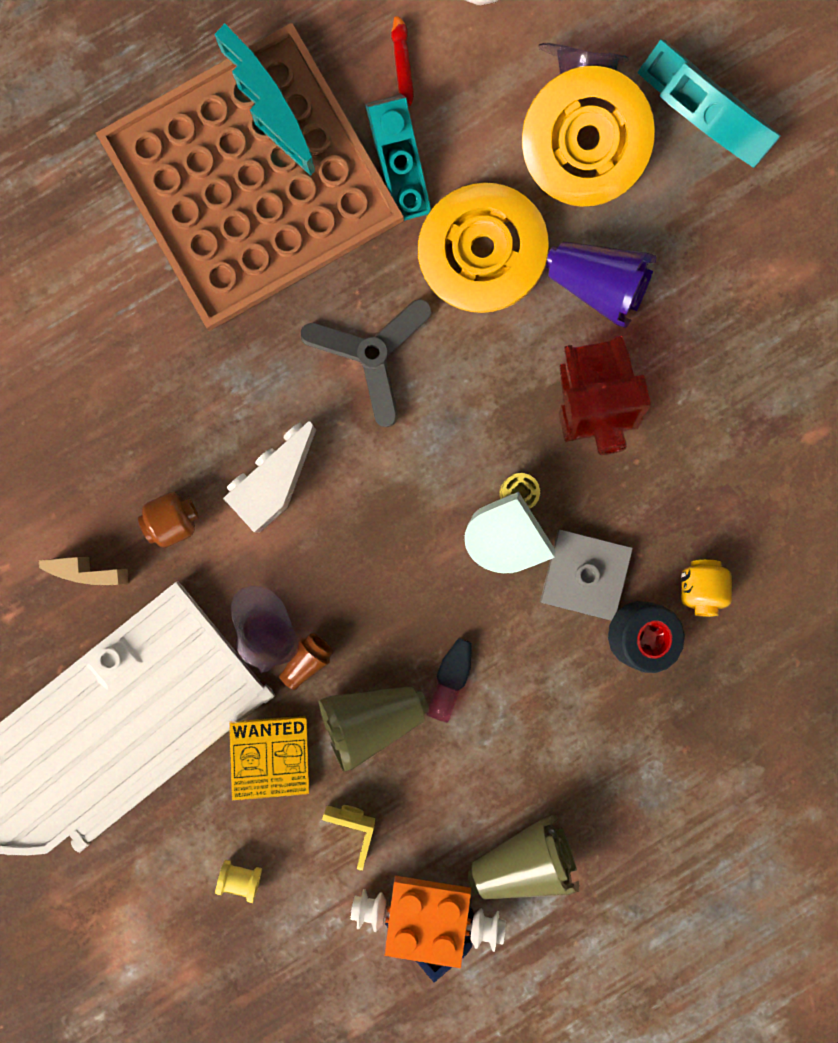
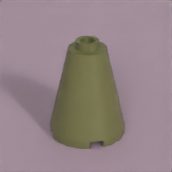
M412 686L326 696V698L319 700L324 726L329 732L332 740L330 742L343 772L353 770L425 721L424 714L429 712L422 691L416 692Z
M549 815L474 860L472 862V870L468 871V879L472 891L475 894L479 893L483 899L570 895L579 892V881L572 882L570 872L576 871L577 867L567 836L563 828L555 830L552 824L558 820L556 816Z

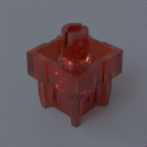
M617 336L608 342L581 347L564 346L565 364H560L559 366L564 396V405H561L559 418L564 441L569 442L595 436L599 455H610L625 450L627 443L623 431L639 428L643 421L642 416L647 413L651 406V401L644 375L634 376L630 356L623 337Z

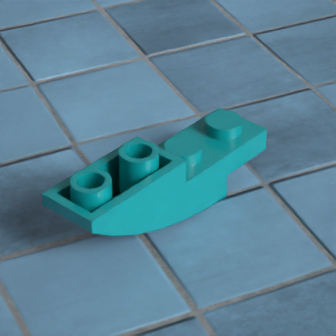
M660 39L637 72L660 92L659 96L676 111L753 168L760 163L781 137L778 132L731 92L717 85L666 40Z

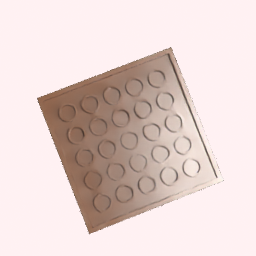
M293 23L284 26L248 48L275 81L297 119L315 166V172L311 176L255 125L250 112L255 103L238 89L232 71L237 66L229 59L220 62L96 132L98 139L208 331L215 329L404 221L401 211Z

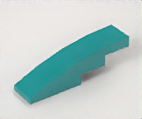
M224 23L214 35L221 52L237 66L232 71L238 89L255 103L250 109L255 125L311 176L315 172L313 159L292 110L277 84L254 53Z

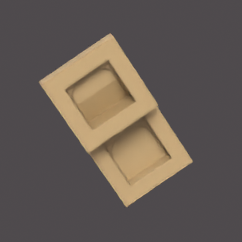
M89 557L39 560L40 569L69 581L90 585H120L129 583L128 569L90 572Z

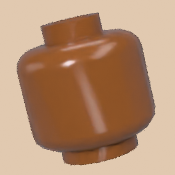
M169 492L144 504L142 515L138 517V522L145 538L150 544L156 543L166 548L191 537L195 531L194 521L199 519V515L190 498L183 500L176 492Z

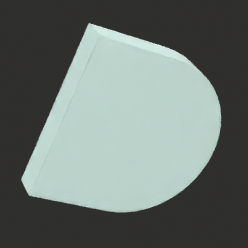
M519 492L477 510L469 521L465 532V546L471 558L483 568L493 572L514 573L555 558V548Z

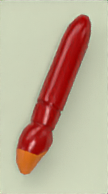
M396 16L393 21L391 39L394 43L399 94L406 97L408 107H410L413 102L414 91L407 45L408 30L403 19Z

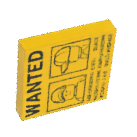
M305 716L229 721L232 801L309 794L307 719Z

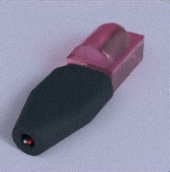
M458 638L442 659L437 673L438 683L428 708L429 712L426 713L427 716L448 723L459 690L465 687L471 670V642Z

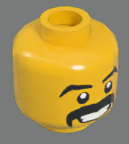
M704 559L692 561L691 566L684 569L681 574L682 604L688 608L695 609L696 616H718V609L726 608L732 602L731 572L727 568L722 567V562L717 560Z

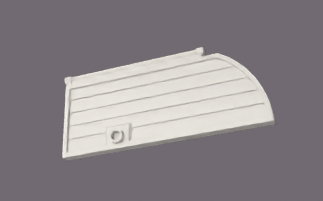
M179 581L171 585L0 722V854L26 856L47 854L68 836L73 839L71 840V845L74 850L79 853L91 844L92 840L229 731V721L243 720L260 705L266 704L275 697L273 690L267 684L262 685L257 676Z

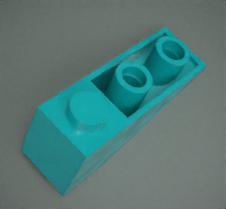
M399 94L365 103L385 185L401 211L404 221L429 214L431 207L406 97Z

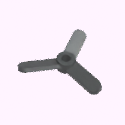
M424 300L412 301L374 337L363 339L319 324L308 323L301 329V340L307 346L360 362L364 368L375 420L380 426L390 427L397 422L398 412L386 362L388 355L429 319L431 307ZM376 348L380 354L376 359L371 360L366 357L367 350Z

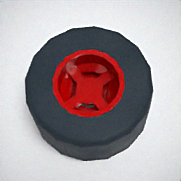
M644 601L626 604L615 613L609 625L608 641L613 654L620 662L641 672L658 673L668 669L678 660L684 648L685 633L682 622L673 611L662 605Z

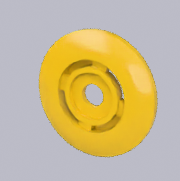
M582 66L559 74L538 92L527 111L523 123L522 151L529 173L543 191L556 200L569 205L595 206L616 199L635 184L645 170L652 154L655 126L650 104L636 83L619 71L607 67ZM588 97L600 98L614 106L613 111L610 113L606 109L594 105L581 107L578 100ZM587 125L594 126L600 136L598 144L590 150L582 149L577 142L578 132ZM568 162L578 169H596L597 172L596 176L581 177L568 173L561 166Z
M476 183L463 186L443 197L427 215L418 240L420 268L426 282L434 293L451 306L478 313L501 310L524 298L540 280L549 252L546 224L537 207L519 191L497 183ZM507 222H511L517 230L520 239L519 253L513 251L512 236L505 225ZM479 237H488L494 243L493 252L484 258L475 256L471 250L473 242ZM452 243L454 258L462 269L459 274L451 267L447 260V244Z

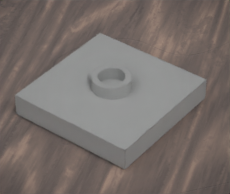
M558 530L554 543L556 550L555 558L550 559L540 602L612 621L618 609L633 548Z

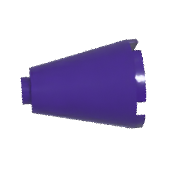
M563 241L559 247L553 246L551 248L545 268L549 269V278L617 326L626 329L632 321L626 318L627 313L630 309L638 310L652 278L653 270L647 268L648 263H656L657 258L656 255L647 252Z

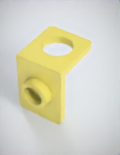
M343 805L341 809L326 806L322 820L366 832L357 865L358 870H363L374 830L375 818L363 815V810L353 806Z

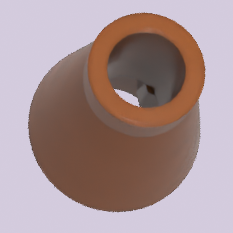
M310 633L306 638L302 637L285 669L279 675L281 681L287 687L297 690L303 682L330 663L329 657L333 654L332 648L324 639L314 633Z

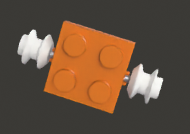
M395 876L391 906L388 905L387 909V901L383 892H380L376 899L368 898L366 889H363L361 897L354 896L351 910V920L357 921V929H360L364 922L372 923L374 932H377L383 926L386 917L385 922L389 924L384 956L461 968L465 936H469L470 931L471 941L475 949L483 941L489 942L492 951L495 952L496 944L503 945L506 920L499 919V911L496 912L493 918L485 917L482 908L473 915V922L471 923V919L468 918L471 896L470 887Z

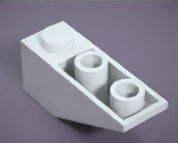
M310 421L304 426L300 422L293 426L284 435L283 438L286 442L276 451L273 448L268 449L256 460L255 463L258 467L251 474L246 476L243 473L228 485L227 489L230 492L223 499L253 532L260 533L288 508L316 432V428Z

